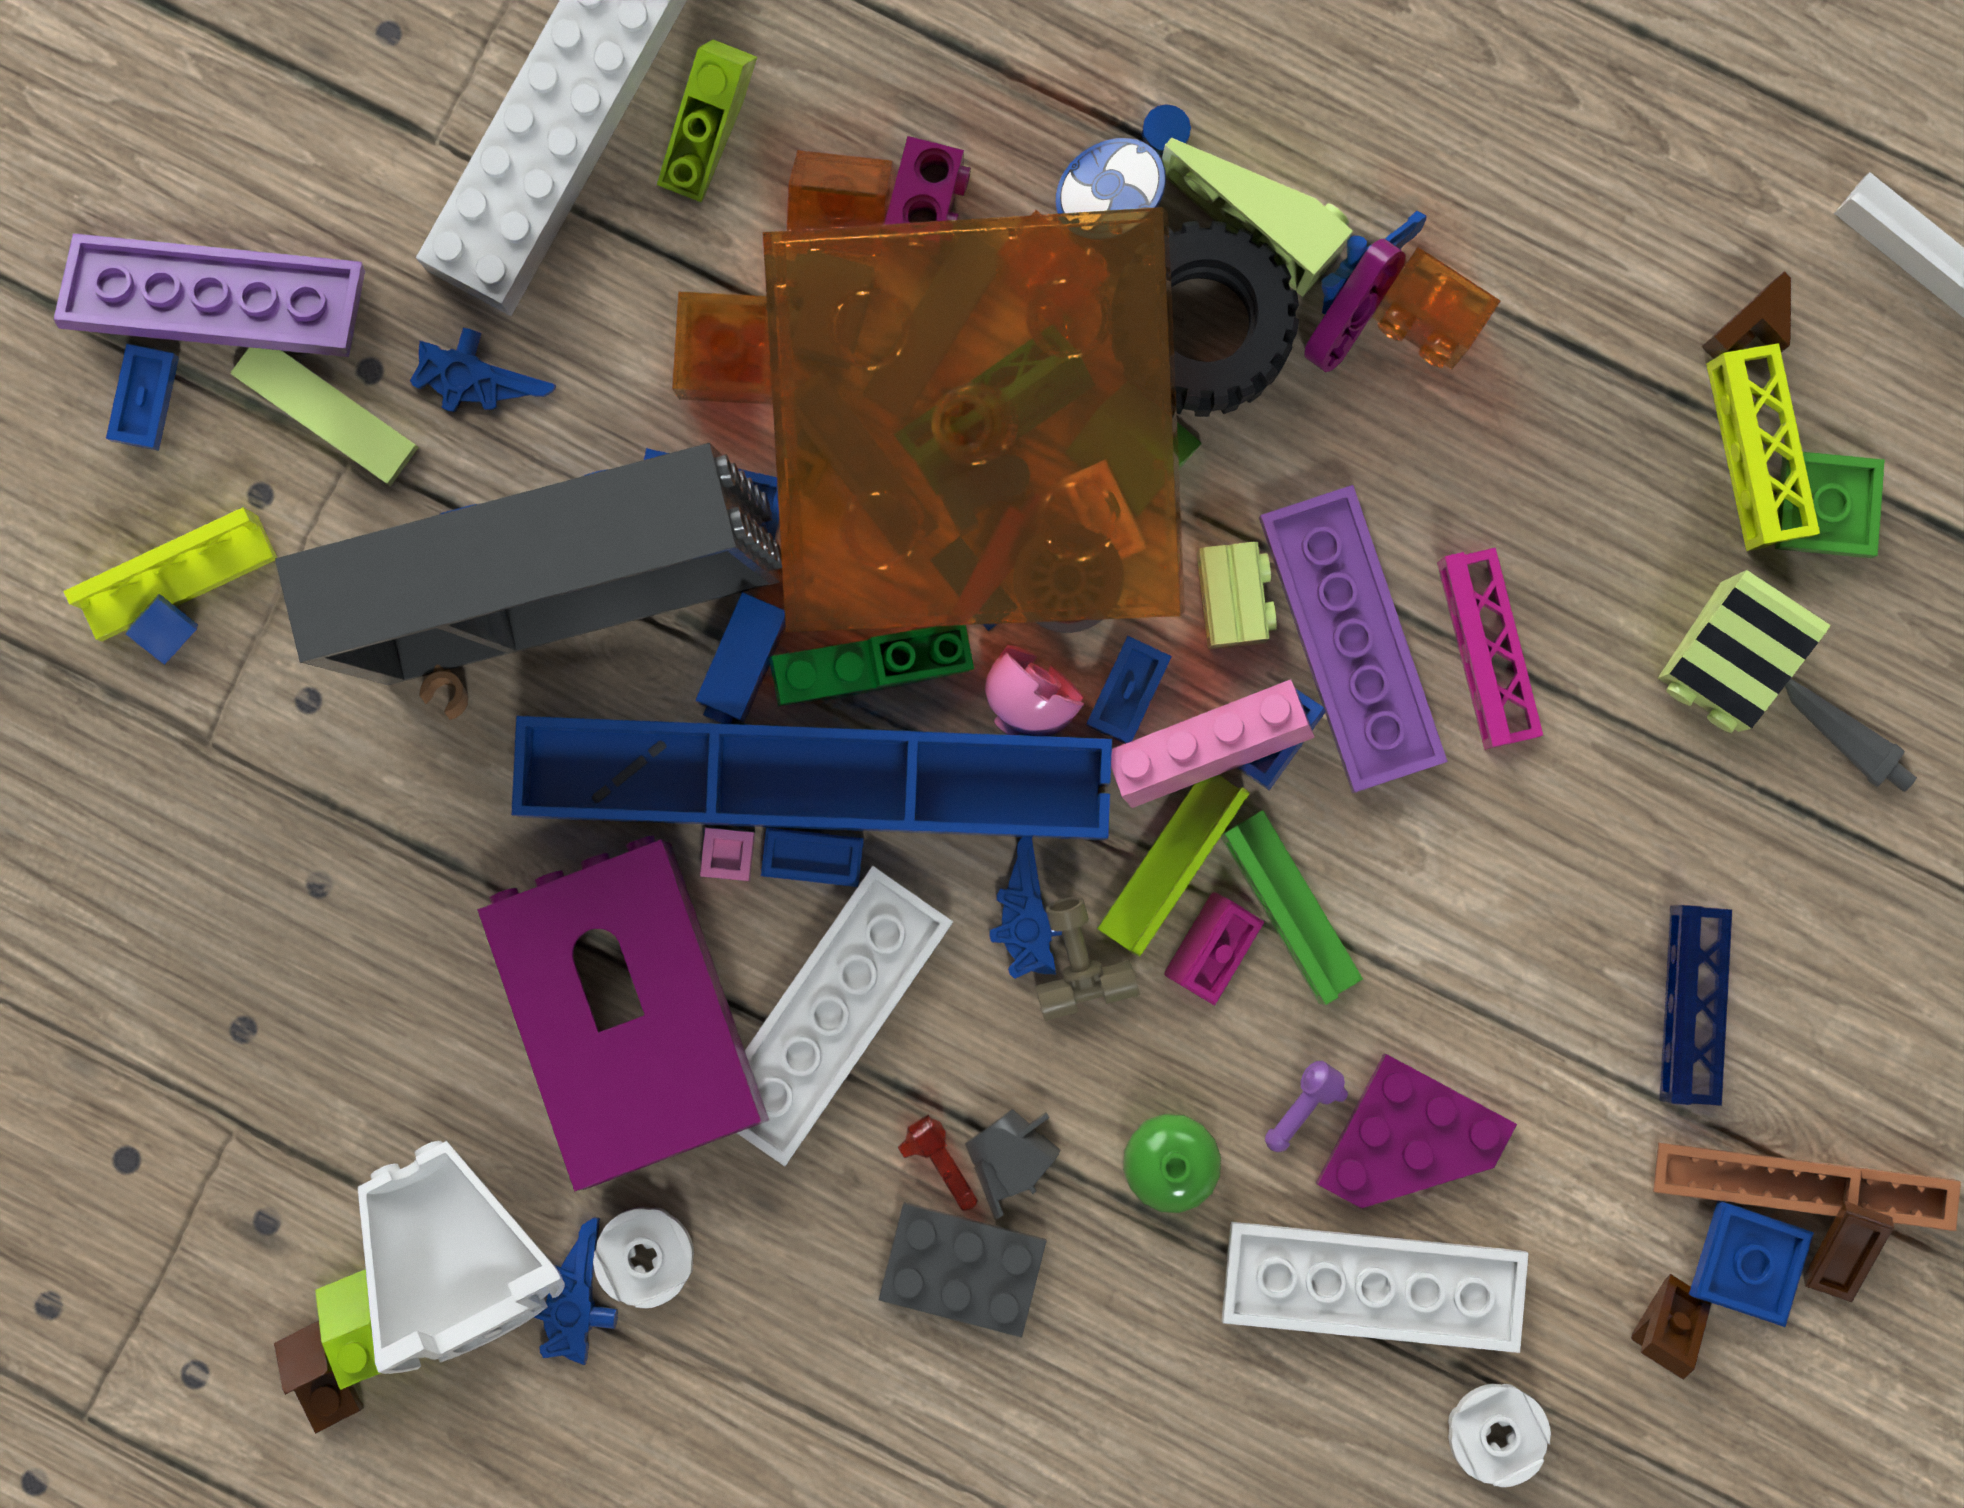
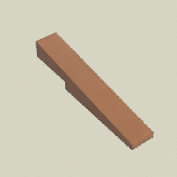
M1658 1142L1653 1192L1837 1216L1844 1201L1890 1216L1893 1218V1223L1956 1231L1961 1181L1950 1178Z

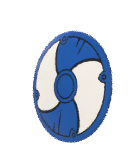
M1116 138L1091 146L1069 164L1058 183L1055 202L1061 221L1072 233L1091 240L1113 239L1131 232L1152 215L1162 199L1166 185L1164 164L1152 147L1135 139Z

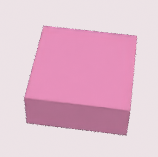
M705 828L700 876L750 881L755 833Z

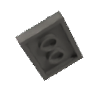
M904 1202L879 1301L1022 1338L1047 1240Z

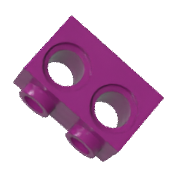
M907 136L883 227L885 241L939 255L941 254L944 241L953 242L959 214L952 212L956 195L965 196L971 168L964 166V150ZM931 165L942 166L948 172L947 177L938 183L926 181L921 174L925 168ZM918 211H928L936 218L935 223L927 229H917L910 224L909 220Z

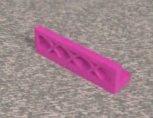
M1496 547L1466 555L1464 552L1443 557L1437 562L1484 750L1544 736ZM1486 561L1491 582L1483 595H1480L1473 590L1467 565ZM1493 590L1497 604L1488 600ZM1483 606L1500 615L1503 628L1494 642L1485 637L1480 617V611ZM1505 637L1509 651L1500 647ZM1495 653L1512 662L1515 675L1506 689L1497 684L1491 661ZM1517 684L1521 699L1512 694ZM1507 700L1524 709L1529 729L1510 733L1503 708Z

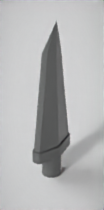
M1792 679L1788 681L1785 688L1791 703L1867 777L1870 783L1878 787L1887 778L1903 792L1913 785L1917 777L1898 763L1905 752L1896 743L1889 742Z

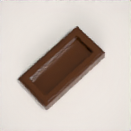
M1844 1201L1804 1274L1805 1287L1853 1302L1894 1229L1893 1218Z

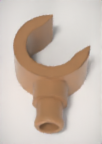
M436 665L433 673L423 681L419 694L424 703L427 704L439 687L443 685L455 687V696L444 710L449 720H452L465 711L469 699L468 692L460 679L451 673L450 669H443L440 665Z

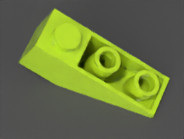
M714 39L698 47L657 181L658 186L698 202L703 201L743 105L757 56Z

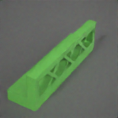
M1262 810L1221 835L1222 841L1318 1003L1323 1005L1329 1004L1339 998V993L1363 980L1265 812Z

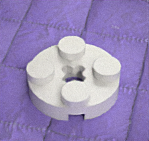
M637 1207L617 1215L604 1227L594 1252V1271L603 1290L613 1299L638 1308H653L671 1300L681 1291L693 1271L694 1248L691 1237L684 1225L662 1208ZM643 1244L646 1249H655L657 1256L652 1260L654 1266L652 1270L646 1271L643 1265L634 1267L630 1258L637 1254L635 1245Z
M1487 1384L1475 1388L1460 1400L1457 1407L1449 1415L1448 1438L1451 1451L1458 1464L1473 1478L1483 1483L1493 1484L1494 1486L1511 1487L1527 1481L1541 1468L1544 1462L1543 1457L1547 1451V1443L1550 1445L1551 1431L1548 1419L1543 1409L1532 1397L1513 1385ZM1497 1422L1502 1427L1510 1425L1512 1432L1506 1436L1508 1444L1502 1448L1496 1442L1488 1444L1486 1436L1491 1433L1490 1426Z

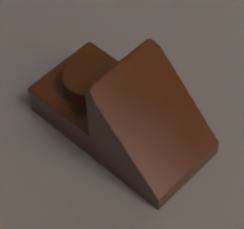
M1785 271L1768 284L1701 346L1713 359L1727 350L1732 352L1744 349L1756 336L1765 345L1779 343L1781 352L1790 346L1791 277Z
M1670 1274L1662 1283L1635 1327L1631 1339L1642 1346L1641 1353L1684 1380L1695 1370L1712 1303L1690 1296L1691 1286Z
M319 1320L274 1343L282 1390L285 1395L292 1391L295 1392L315 1434L364 1408L353 1385L341 1390L339 1389L321 1342Z

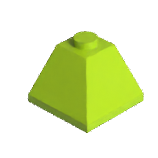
M366 1269L316 1289L321 1342L339 1389H344L380 1374L374 1357Z

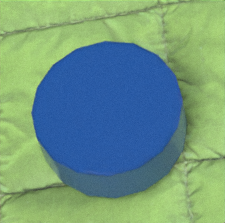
M1165 104L1155 107L1144 119L1142 130L1144 143L1152 147L1158 155H1163L1165 144L1171 138L1187 144L1191 131L1189 118L1177 106Z

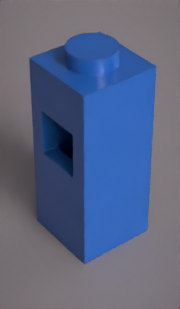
M743 592L741 593L695 700L700 705L706 707L703 716L721 724H731L733 719L745 723L769 668V658L774 656L790 619L787 611Z

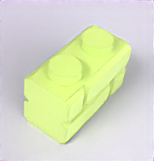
M1258 542L1199 548L1197 562L1208 649L1266 643L1270 639L1269 631L1277 629L1274 602H1265L1263 583L1271 582L1268 553L1259 554Z

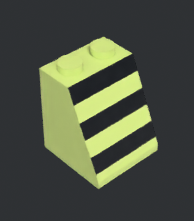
M1745 570L1719 584L1658 679L1669 685L1666 692L1679 702L1691 706L1694 702L1708 711L1707 719L1718 728L1732 733L1734 729L1738 732L1752 729L1831 625L1748 570Z

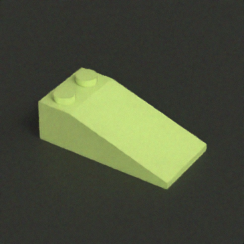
M1171 138L1165 144L1162 162L1165 167L1166 178L1212 219L1227 223L1226 231L1238 234L1240 228H1244L1254 233L1251 241L1259 247L1266 242L1276 251L1273 259L1278 266L1285 264L1292 276L1289 286L1302 297L1341 255L1353 230L1347 226L1349 224L1348 218L1334 205L1328 203L1324 206L1314 197L1174 138Z

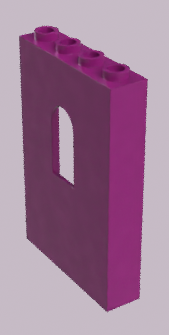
M647 836L630 842L626 845L628 852L610 859L608 853H603L585 859L580 863L582 870L564 876L563 870L543 875L535 879L537 887L519 893L517 888L498 892L489 897L490 905L477 909L574 1192L586 1190L770 1121L672 845L664 840L656 841L654 836ZM593 929L606 930L618 940L644 1012V1016L601 1032L598 1031L573 957L577 940L584 933Z

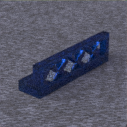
M1670 905L1660 1101L1683 1105L1703 1104L1722 1106L1732 909ZM1701 918L1718 919L1717 940L1703 951L1700 947ZM1717 950L1715 964L1710 959V956ZM1704 963L1715 975V988L1701 1000L1697 996L1699 965ZM1714 1000V1009L1712 1013L1710 1009L1707 1007V1005ZM1701 1011L1712 1023L1713 1027L1712 1037L1698 1049L1695 1046L1696 1015ZM1710 1049H1711V1063H1710L1709 1060L1704 1056V1054H1706ZM1697 1061L1710 1073L1709 1094L1692 1093L1693 1064Z

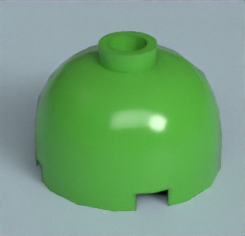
M1162 1114L1147 1119L1132 1134L1124 1149L1123 1171L1129 1188L1143 1204L1159 1212L1182 1213L1198 1207L1213 1193L1221 1175V1154L1215 1138L1201 1123L1185 1115Z

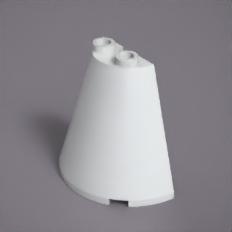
M434 1141L420 1147L415 1151L416 1160L409 1166L400 1169L398 1164L383 1166L371 1174L372 1180L358 1186L374 1357L379 1373L393 1374L417 1370L421 1367L419 1361L421 1358L439 1359L441 1363L481 1347L538 1315L547 1308L544 1297L549 1293L552 1298L558 1297L564 1289L565 1283L558 1269L447 1141L443 1143L442 1141Z

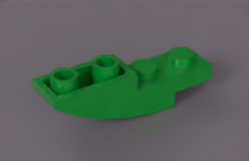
M965 621L875 636L864 641L775 655L769 658L778 707L820 699L825 701L974 670Z

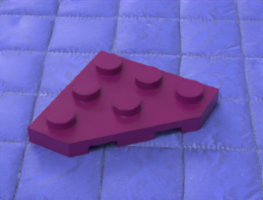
M1384 1053L1320 1173L1316 1184L1360 1208L1368 1207L1495 1168L1517 1124Z

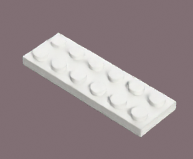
M872 866L746 1048L745 1053L770 1121L740 1131L737 1134L783 1166H786L944 937L953 921Z
M1231 1222L1222 1322L1226 1324L1520 1353L1529 1253L1521 1250Z

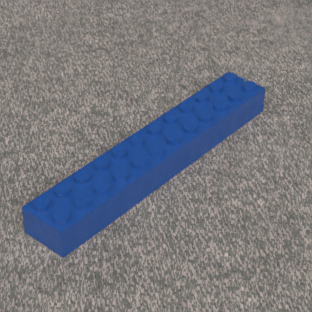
M516 716L511 815L521 818L1107 840L1109 837L1110 794L1100 793L1098 795V786L1108 787L1111 782L1112 739ZM658 741L665 742L667 747L654 758L647 751ZM642 755L648 763L619 787H616L611 779ZM606 785L611 793L599 803H595L591 798L592 795Z

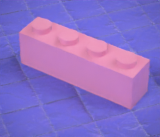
M1290 679L1113 748L1111 768L1122 798L1131 808H1134L1315 737L1297 690Z

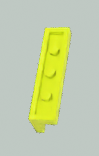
M1779 343L1726 352L1706 363L1746 551L1766 548L1778 542L1820 534ZM1767 358L1771 378L1764 389L1748 379L1745 361ZM1772 390L1774 391L1775 397L1770 395ZM1752 395L1757 398L1755 403L1753 402ZM1764 403L1779 414L1781 425L1774 436L1765 432L1758 425L1756 415ZM1783 437L1785 445L1780 442ZM1762 442L1767 445L1765 450L1763 449ZM1774 451L1789 461L1791 473L1784 484L1770 476L1768 472L1767 461ZM1793 484H1794L1795 492H1793V491L1791 490V487L1793 486ZM1772 490H1774L1775 492H1777V495L1775 496V498H1774V495H1773V491H1772ZM1784 498L1799 508L1803 527L1781 531L1777 509Z
M242 507L63 592L70 605L82 609L95 639L102 642L126 631L158 594L177 607L275 561L277 556L258 515Z

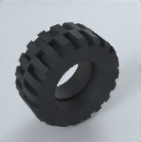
M1198 221L1183 223L1180 231L1174 233L1170 228H1167L1156 234L1153 243L1150 245L1144 243L1134 253L1133 260L1129 265H1125L1119 277L1109 320L1110 334L1113 337L1112 350L1116 361L1122 362L1125 368L1123 375L1131 385L1137 383L1144 390L1142 395L1152 403H1155L1158 399L1168 404L1167 411L1181 414L1182 409L1194 411L1195 417H1209L1211 411L1221 410L1223 414L1235 411L1245 401L1248 403L1254 401L1269 384L1271 385L1293 348L1292 344L1297 335L1299 319L1296 318L1299 301L1297 291L1291 290L1289 286L1292 276L1285 264L1278 266L1273 260L1276 251L1266 242L1261 247L1253 243L1251 240L1254 233L1244 228H1240L1238 234L1225 230L1227 223L1212 221L1210 228H1199ZM1209 279L1217 281L1234 291L1242 300L1249 316L1247 336L1240 348L1228 358L1212 362L1192 360L1173 350L1163 339L1158 327V308L1169 289L1183 281Z

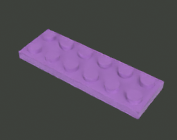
M73 233L53 320L59 329L349 357L365 269L362 262Z
M1351 485L1260 515L1259 520L1322 706L1325 708V715L1352 793L1448 762L1354 486Z

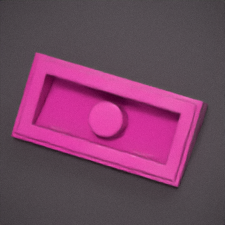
M1213 892L1166 968L1164 975L1215 1006L1263 926L1264 921L1233 901Z

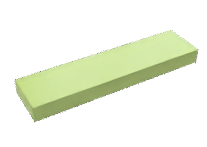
M249 347L230 373L390 487L419 448L416 444L281 350Z

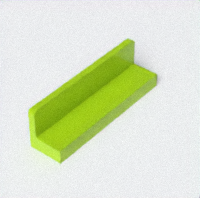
M1220 775L1193 784L1097 927V930L1140 957L1250 792L1243 787L1237 788Z

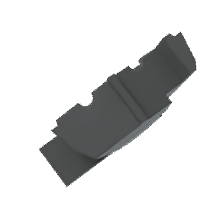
M1011 1109L1000 1119L965 1143L994 1219L1004 1215L999 1203L1000 1200L1026 1190H1030L1032 1194L1037 1192L1034 1185L1056 1160L1061 1151L1035 1129L1050 1118L1047 1112L1033 1122L1028 1123Z

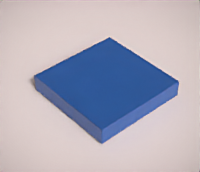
M1717 1201L1689 1295L1786 1327L1814 1232L1722 1201Z

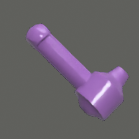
M1316 1061L1310 1064L1301 1078V1089L1303 1092L1276 1127L1268 1130L1265 1136L1267 1147L1275 1152L1285 1151L1290 1146V1139L1319 1102L1322 1104H1330L1334 1101L1343 1102L1348 1096V1092L1344 1088L1343 1074L1324 1061Z

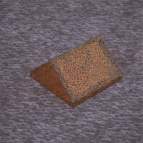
M797 150L788 184L786 246L882 257L884 244L883 227L888 210L893 161Z

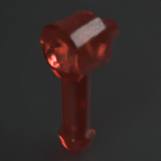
M928 1114L907 1127L906 1139L898 1146V1149L904 1158L913 1155L924 1158L929 1157L961 1210H971L978 1203V1199L946 1148L948 1145L946 1143L944 1127L938 1120L931 1118Z

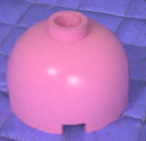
M1013 645L1006 646L993 664L986 679L985 693L990 708L997 715L994 723L1008 735H1020L1022 733L1027 736L1050 737L1061 732L1084 705L1081 702L1084 699L1082 694L1073 683L1051 665L1048 672L1033 663L1037 656Z

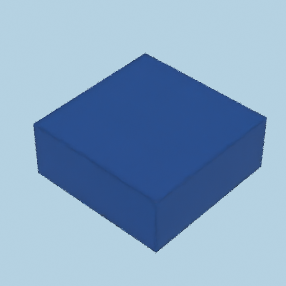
M158 594L128 627L125 634L165 665L197 630L198 624L162 595Z

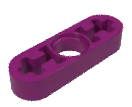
M1379 239L1368 248L1307 342L1304 356L1307 360L1324 372L1332 371L1343 361L1400 274L1406 260L1405 252L1386 239Z

